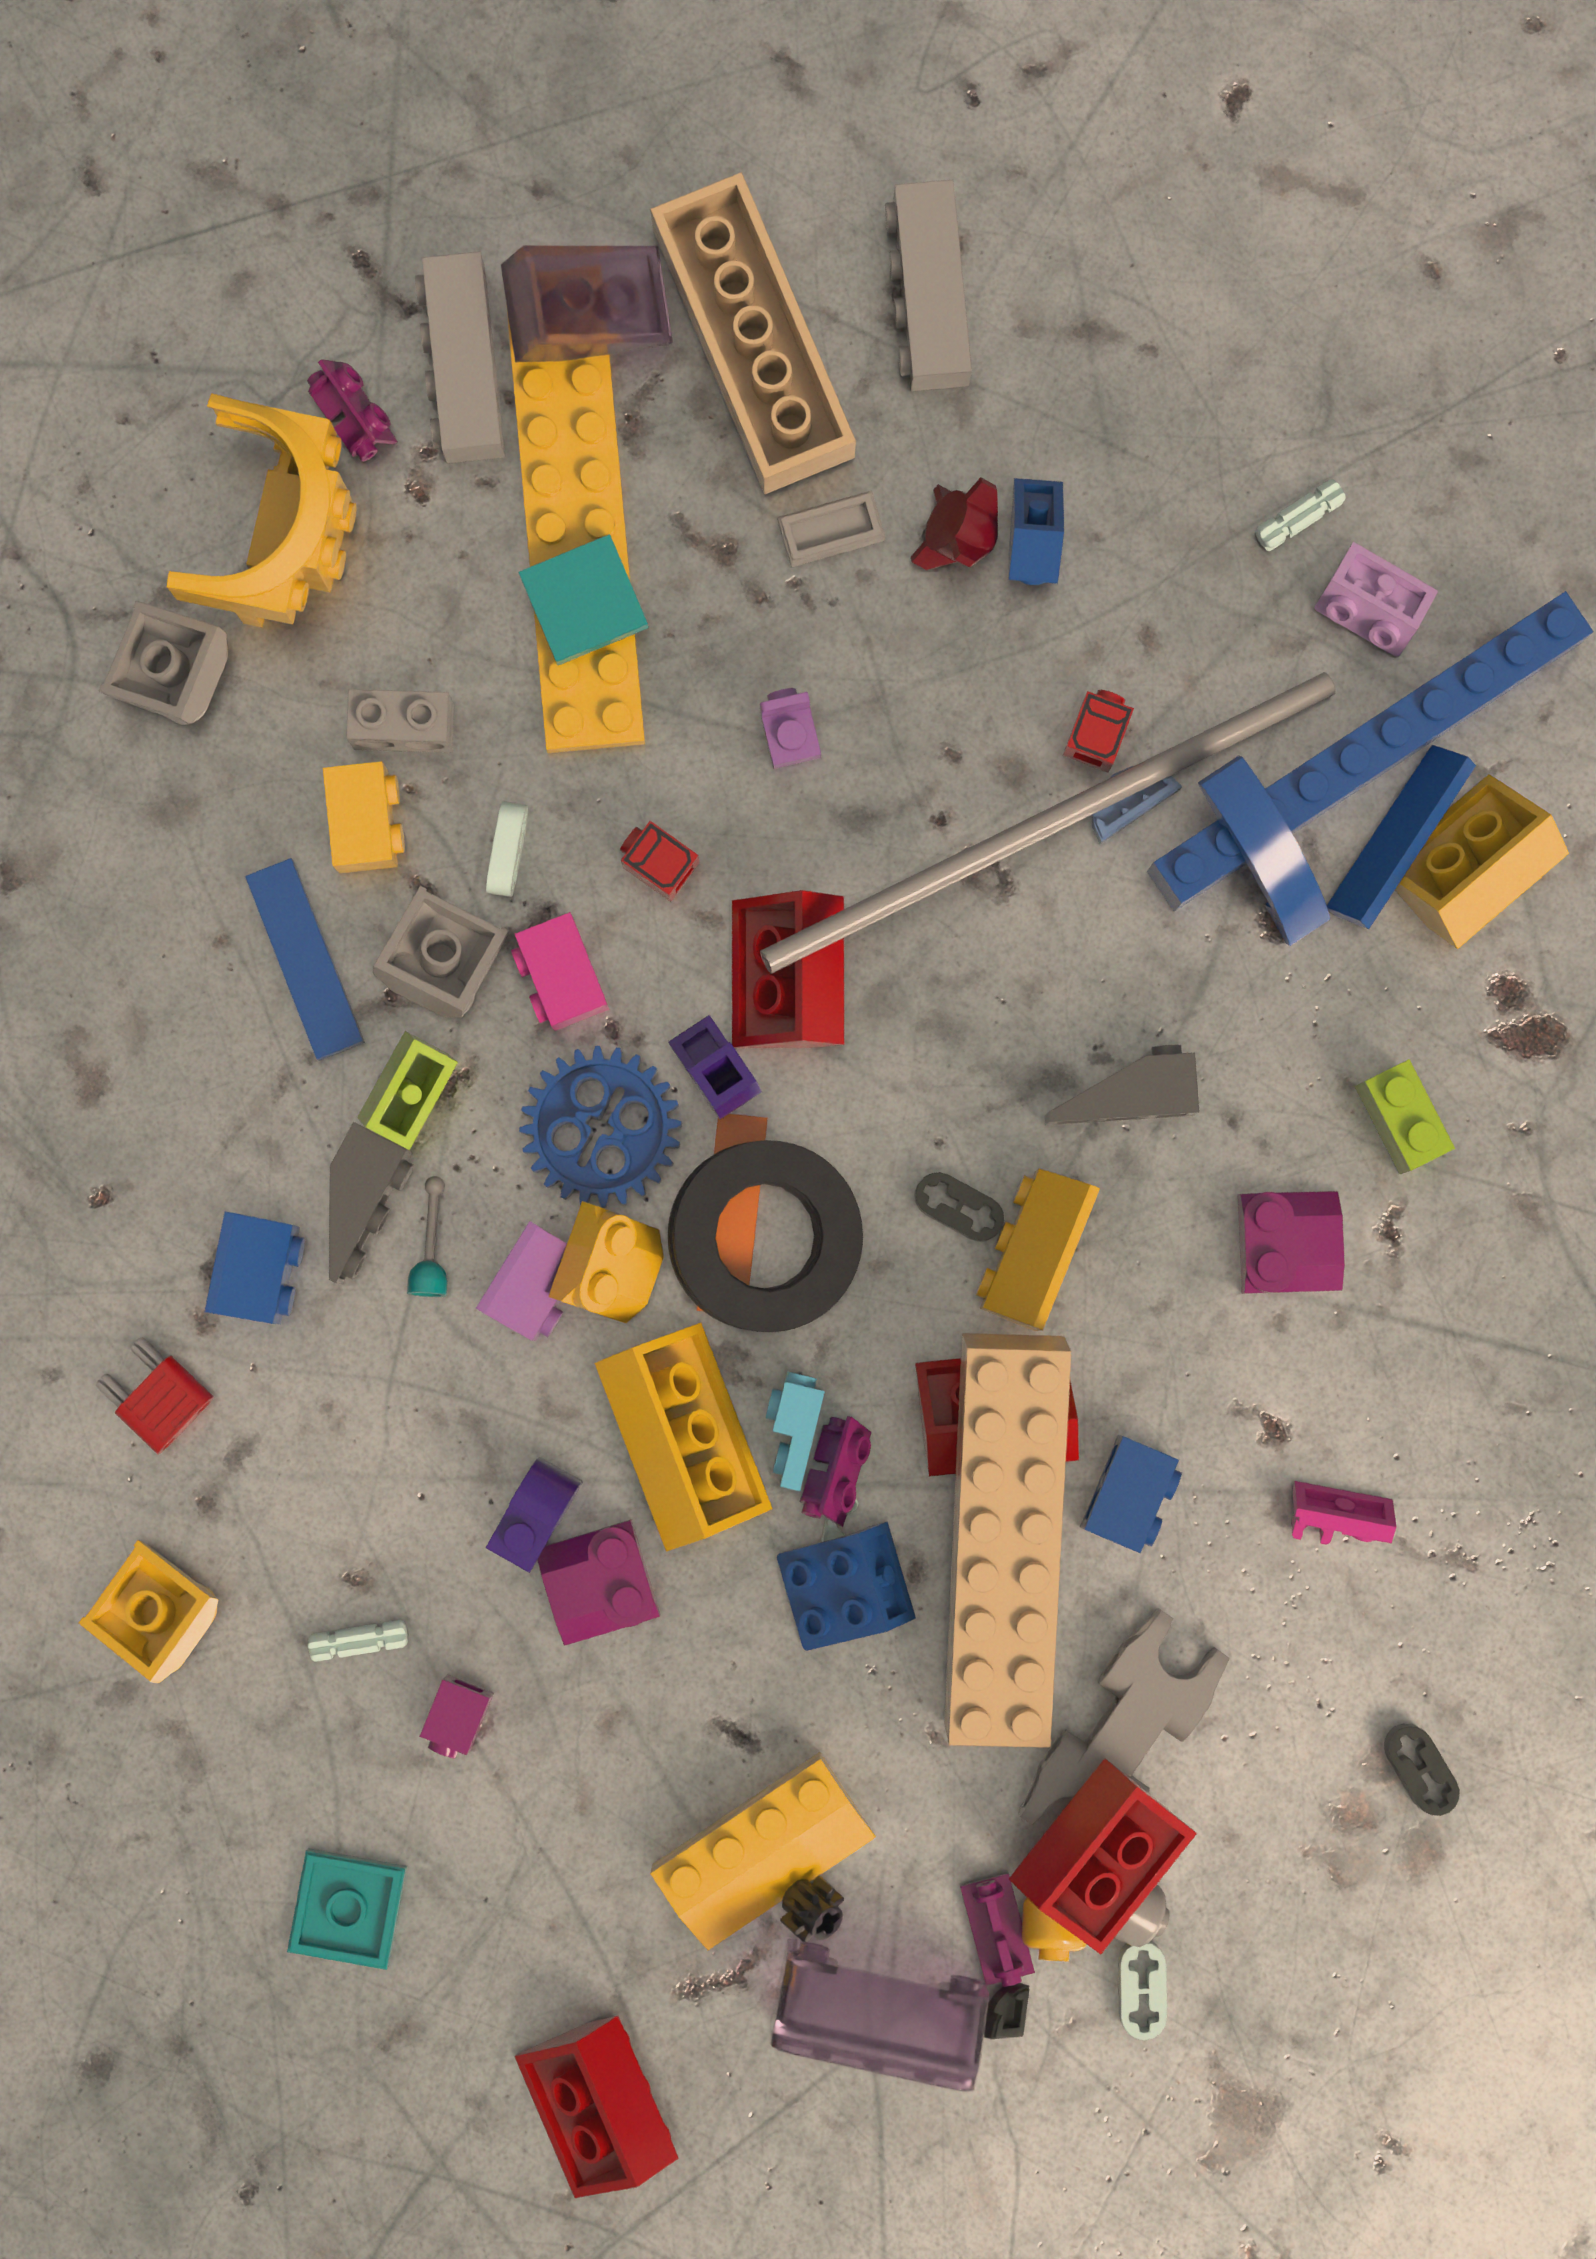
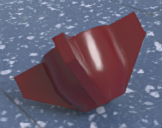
M982 477L977 480L967 493L959 490L950 491L939 484L933 489L937 505L932 510L927 522L926 540L910 557L912 563L925 570L954 562H960L970 568L993 550L998 539L996 485Z

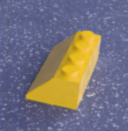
M702 1323L637 1345L594 1363L666 1552L706 1539L773 1509Z
M818 1752L653 1863L650 1874L678 1917L707 1950H710L781 1902L785 1892L793 1883L802 1879L811 1882L817 1876L876 1838V1836L821 1752Z

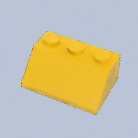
M1488 774L1447 809L1395 891L1427 928L1458 949L1566 857L1569 852L1550 813Z
M1040 1168L1035 1171L1033 1178L1023 1176L1013 1203L1021 1206L1014 1224L1005 1221L994 1248L1001 1251L1002 1255L995 1271L986 1268L976 1292V1296L984 1298L980 1309L1033 1331H1042L1044 1329L1100 1188Z

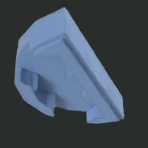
M1126 768V769H1124V770H1122V771H1119V772H1117V773H1114L1111 777H1113V776H1115V775H1117V774H1119V773H1121V772H1123V771H1125V770H1127V769H1129V768ZM1169 776L1092 814V828L1099 844L1178 792L1182 786L1172 776Z

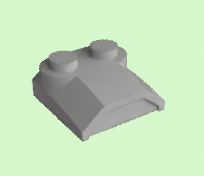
M135 601L133 606L135 609L104 685L101 684L99 692L166 716L178 724L194 723L207 711L227 662V633L218 626Z
M420 886L373 965V974L391 991L440 1016L462 1018L464 1013L473 1005L475 994L504 943L509 930L503 927L500 929L427 892L426 888Z

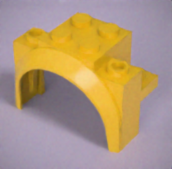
M211 393L207 407L212 408L217 415L216 425L256 434L274 442V452L280 453L279 461L273 470L268 469L246 562L249 569L225 576L169 571L166 587L176 600L235 612L243 624L262 628L264 619L293 625L296 611L303 612L305 609L309 588L331 593L333 579L340 580L343 575L346 552L345 550H340L344 531L351 532L353 529L357 506L356 503L351 502L350 490H347L339 472L329 470V467L335 468L338 464L341 453V438L336 437L337 433L330 419L240 401Z

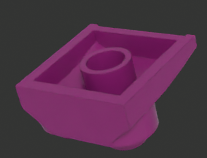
M1338 1191L1238 1194L1242 1294L1342 1291L1345 1259L1343 1215Z
M632 1519L546 1545L538 1558L541 1577L564 1646L625 1627L636 1626L642 1622L660 1617V1611Z

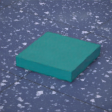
M610 534L518 572L557 666L649 628Z
M308 1848L305 1852L287 1952L387 1970L390 1963L407 1866Z

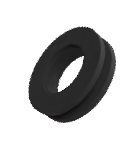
M771 1140L747 1142L731 1146L703 1161L685 1180L670 1212L667 1236L668 1251L672 1267L680 1285L691 1300L705 1313L722 1323L739 1329L756 1332H781L801 1327L818 1319L829 1311L845 1294L852 1283L861 1259L863 1247L862 1219L851 1188L843 1176L827 1160L815 1152L793 1143ZM761 1184L782 1187L797 1197L810 1215L814 1232L811 1255L800 1273L782 1285L769 1288L748 1286L731 1275L720 1259L716 1242L719 1216L729 1200L744 1189Z

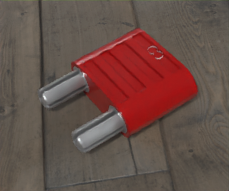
M139 1338L136 1342L149 1355L135 1343H133L131 1351L152 1370V1373L131 1394L109 1374L103 1375L101 1377L102 1380L97 1381L96 1387L118 1407L115 1414L159 1455L211 1403L214 1396L171 1355L165 1359L146 1339Z

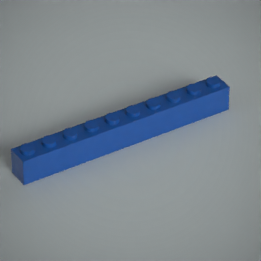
M1565 591L1268 786L1265 790L1293 834L1580 645L1594 631ZM1217 820L1154 861L1147 870V873L1175 912L1247 863L1228 828L1221 825Z

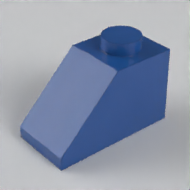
M1014 478L1009 541V580L1021 581L1028 585L1058 584L1064 539L1063 482Z

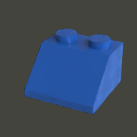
M225 1211L204 1312L281 1325L282 1315L289 1316L291 1314L295 1298V1287L288 1286L292 1266H300L304 1253L305 1238L298 1236L300 1227Z

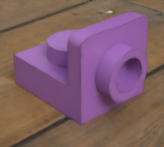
M787 688L768 694V701L760 703V715L773 769L821 758V750L810 709L808 692L797 694L795 688Z

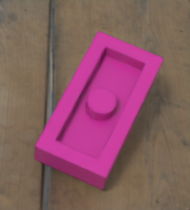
M1294 1481L1292 1488L1294 1515L1291 1522L1294 1539L1301 1540L1303 1530L1307 1526L1320 1528V1544H1329L1334 1531L1342 1532L1343 1535L1352 1536L1363 1542L1380 1541L1392 1544L1397 1528L1393 1499Z

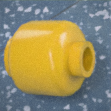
M1027 1897L1024 1899L1022 1941L1029 1948L1039 1950L1038 1960L1069 1962V1952L1080 1951L1086 1947L1087 1944L1040 1911Z

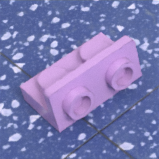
M1353 542L1316 603L1315 610L1373 643L1378 648L1398 657L1419 628L1438 590Z

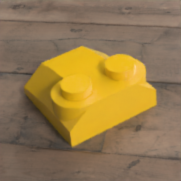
M582 1201L548 1297L627 1324L648 1304L664 1258L660 1230L630 1219L627 1216Z
M137 1540L134 1544V1550L86 1617H82L78 1623L150 1682L160 1683L182 1666L212 1624L217 1613L218 1599L210 1588L197 1583L143 1541Z

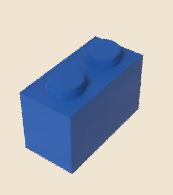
M1118 1435L1080 1528L1138 1553H1141L1144 1544L1151 1547L1157 1538L1163 1521L1162 1518L1156 1516L1163 1498L1172 1499L1181 1479L1182 1472L1175 1470L1179 1460L1127 1437Z

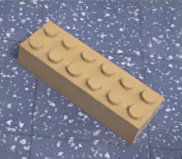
M742 172L651 208L653 232L764 495L855 458V437Z

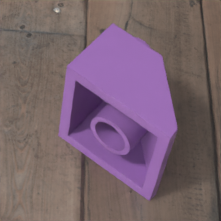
M529 1221L476 1309L531 1341H536L540 1333L548 1338L563 1314V1311L556 1308L560 1301L548 1296L567 1243Z

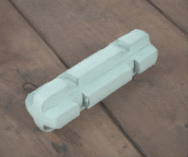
M1329 479L1316 488L1315 494L1309 492L1280 511L1276 519L1271 517L1259 525L1255 535L1262 547L1267 551H1272L1284 543L1286 536L1291 538L1322 518V515L1325 514L1324 511L1330 513L1342 505L1346 496L1338 482L1334 479Z
M395 1620L382 1623V1627H378L376 1623L335 1631L333 1635L330 1634V1631L315 1633L308 1637L309 1655L312 1661L318 1662L330 1660L336 1654H338L339 1658L379 1652L381 1647H385L386 1650L403 1648L408 1643L407 1628L403 1620Z

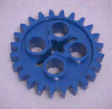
M595 1046L592 1060L586 1061L581 1051L576 1049L574 1052V1065L569 1067L564 1060L558 1057L556 1063L559 1074L553 1076L543 1070L540 1072L542 1079L547 1084L544 1090L529 1087L528 1091L538 1102L536 1106H523L521 1108L523 1113L533 1118V1123L519 1127V1132L533 1136L534 1141L522 1149L525 1154H539L540 1158L531 1167L534 1173L545 1169L550 1171L544 1182L547 1188L554 1186L559 1181L564 1183L561 1190V1198L566 1200L577 1190L580 1191V1205L582 1201L588 1203L593 1194L598 1196L600 1206L607 1208L610 1194H616L619 1201L626 1205L628 1189L633 1187L639 1195L644 1197L646 1192L642 1183L643 1180L649 1178L658 1184L662 1182L655 1170L658 1164L667 1167L673 1166L674 1163L664 1154L665 1148H680V1142L669 1137L668 1134L669 1131L682 1127V1122L668 1118L667 1113L679 1107L677 1100H662L661 1097L671 1086L668 1082L653 1085L652 1081L658 1071L655 1066L648 1068L643 1073L638 1071L641 1062L639 1055L636 1054L628 1064L622 1063L621 1048L616 1047L610 1060L604 1059L600 1046ZM587 1081H597L604 1087L602 1101L592 1107L581 1105L577 1099L579 1087ZM620 1087L623 1088L624 1095L616 1105L608 1121L609 1125L614 1129L613 1133L610 1136L602 1134L598 1138L586 1166L580 1167L578 1160L594 1134V1131L588 1125L590 1120L593 1118L600 1121L610 1104L615 1090ZM630 1104H641L648 1110L649 1117L647 1123L638 1130L625 1128L621 1123L622 1111ZM567 1124L578 1127L581 1139L577 1147L571 1151L559 1150L554 1144V1135L558 1128ZM615 1147L623 1151L625 1164L619 1172L605 1174L600 1171L598 1157L603 1150Z

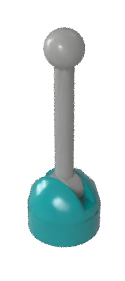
M432 1176L425 1182V1190L429 1194L424 1260L417 1263L410 1270L407 1281V1294L422 1297L447 1296L448 1281L446 1272L439 1264L434 1262L438 1200L445 1187L443 1180L437 1176Z

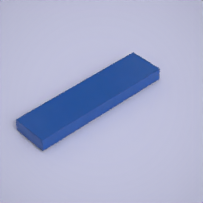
M1431 745L1328 902L1327 908L1334 916L1370 929L1476 767L1468 756Z
M290 858L246 875L245 878L316 1059L320 1061L365 1043L294 860Z

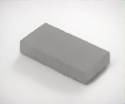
M872 490L778 517V525L791 568L885 541V533Z

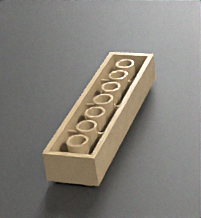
M962 1333L944 1725L949 1745L1051 1748L1071 1349L1065 1336Z

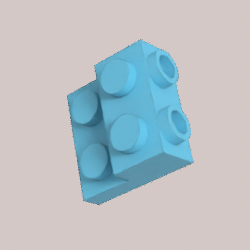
M789 1371L786 1374L783 1390L772 1389L765 1419L775 1421L773 1432L792 1436L790 1444L780 1442L773 1473L782 1475L780 1487L801 1491L825 1391L815 1388L816 1378Z

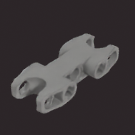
M1158 1608L1134 1634L1122 1642L1103 1670L1098 1684L1116 1696L1085 1742L1067 1729L1058 1736L1037 1766L1032 1785L1018 1812L1019 1816L1033 1825L1054 1801L1063 1797H1074L1104 1758L1149 1793L1150 1788L1133 1777L1132 1774L1162 1730H1165L1180 1742H1183L1192 1733L1210 1707L1218 1682L1230 1658L1214 1647L1204 1656L1193 1671L1184 1675H1172L1166 1672L1159 1661V1647L1171 1627L1173 1618Z

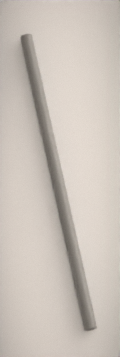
M1325 672L761 950V958L768 971L772 974L1333 696L1336 692L1335 685L1331 677Z

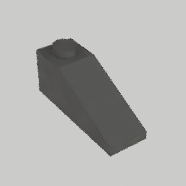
M1181 1045L1151 1047L1152 1055L1138 1059L1049 1111L1045 1115V1126L1194 1116L1199 1113L1195 1052L1182 1053Z

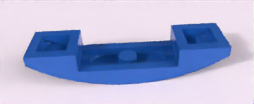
M1238 755L1199 781L1198 785L1219 823L1228 828L1268 902L1264 905L1285 943L1289 946L1293 945L1330 920L1324 897L1302 850L1273 800L1245 759Z

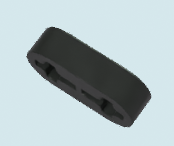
M941 1172L931 1173L923 1177L916 1187L915 1202L920 1211L969 1239L987 1241L995 1237L1003 1227L1004 1212L999 1203L948 1174ZM939 1181L947 1185L945 1194L959 1202L954 1209L944 1203H940L936 1209L928 1206L927 1203L930 1197L924 1193L926 1185L935 1187ZM963 1205L975 1211H979L983 1205L988 1206L991 1209L989 1218L995 1221L993 1228L983 1227L979 1233L971 1229L973 1220L960 1212Z
M1403 1723L1393 1727L1384 1740V1750L1412 1801L1422 1811L1433 1816H1442L1450 1813L1459 1801L1460 1789L1431 1737L1423 1729L1413 1724ZM1404 1735L1412 1740L1420 1739L1421 1743L1416 1746L1415 1751L1422 1764L1417 1767L1409 1757L1405 1755L1398 1757L1397 1751L1403 1747L1400 1738ZM1427 1772L1436 1783H1446L1447 1787L1441 1791L1444 1800L1438 1804L1432 1799H1423V1795L1429 1791L1422 1778V1775Z

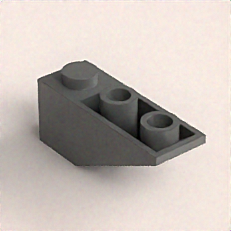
M355 1122L352 1123L330 1165L329 1280L337 1284H343L346 1277L353 1280L358 1274L367 1255L366 1252L361 1250L370 1232L377 1235L382 1229L390 1213V1208L384 1206L393 1188L399 1191L402 1190L414 1167V1164L408 1162L412 1152Z

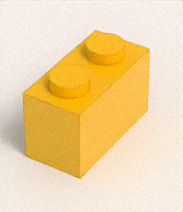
M382 761L323 768L332 866L339 874L398 867L397 853H405V842L402 824H394L392 805L400 804L397 775H389L388 769Z

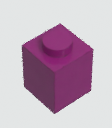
M446 1675L442 1679L419 1737L429 1740L428 1748L440 1755L455 1759L459 1752L467 1756L473 1747L494 1693L451 1675Z

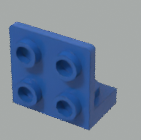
M888 1522L869 1526L847 1536L785 1551L777 1555L778 1565L801 1644L806 1651L888 1632L916 1619Z

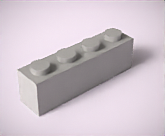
M952 179L895 184L893 202L885 203V219L887 233L896 232L897 250H890L889 257L892 281H901L902 298H894L896 328H905L907 345L899 346L901 376L910 375L911 391L967 387L970 384L972 366L954 181Z
M481 251L422 257L423 275L415 276L418 304L419 306L427 305L428 323H420L423 352L432 353L433 370L425 371L428 400H437L439 417L430 419L433 448H442L447 464L505 458L486 272Z

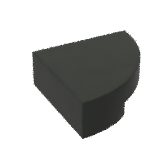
M1018 1983L1000 1988L984 2010L978 2029V2036L991 2040L1023 2037L1029 1985Z

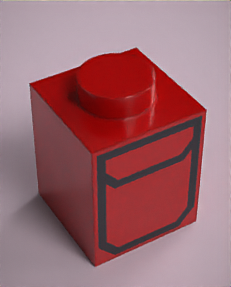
M1098 690L1097 694L1087 691L1063 756L1109 773L1134 708L1124 705L1126 700L1113 692Z
M649 821L643 830L635 827L620 848V851L625 854L621 859L623 868L670 902L700 863L698 854L652 821Z

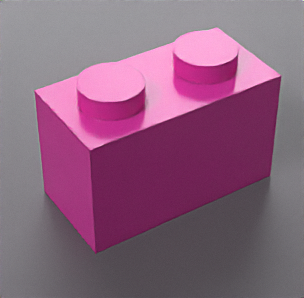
M571 912L515 933L519 947L512 949L511 952L521 977L531 975L537 993L530 995L529 998L539 1023L549 1020L552 1029L557 1031L610 1010Z

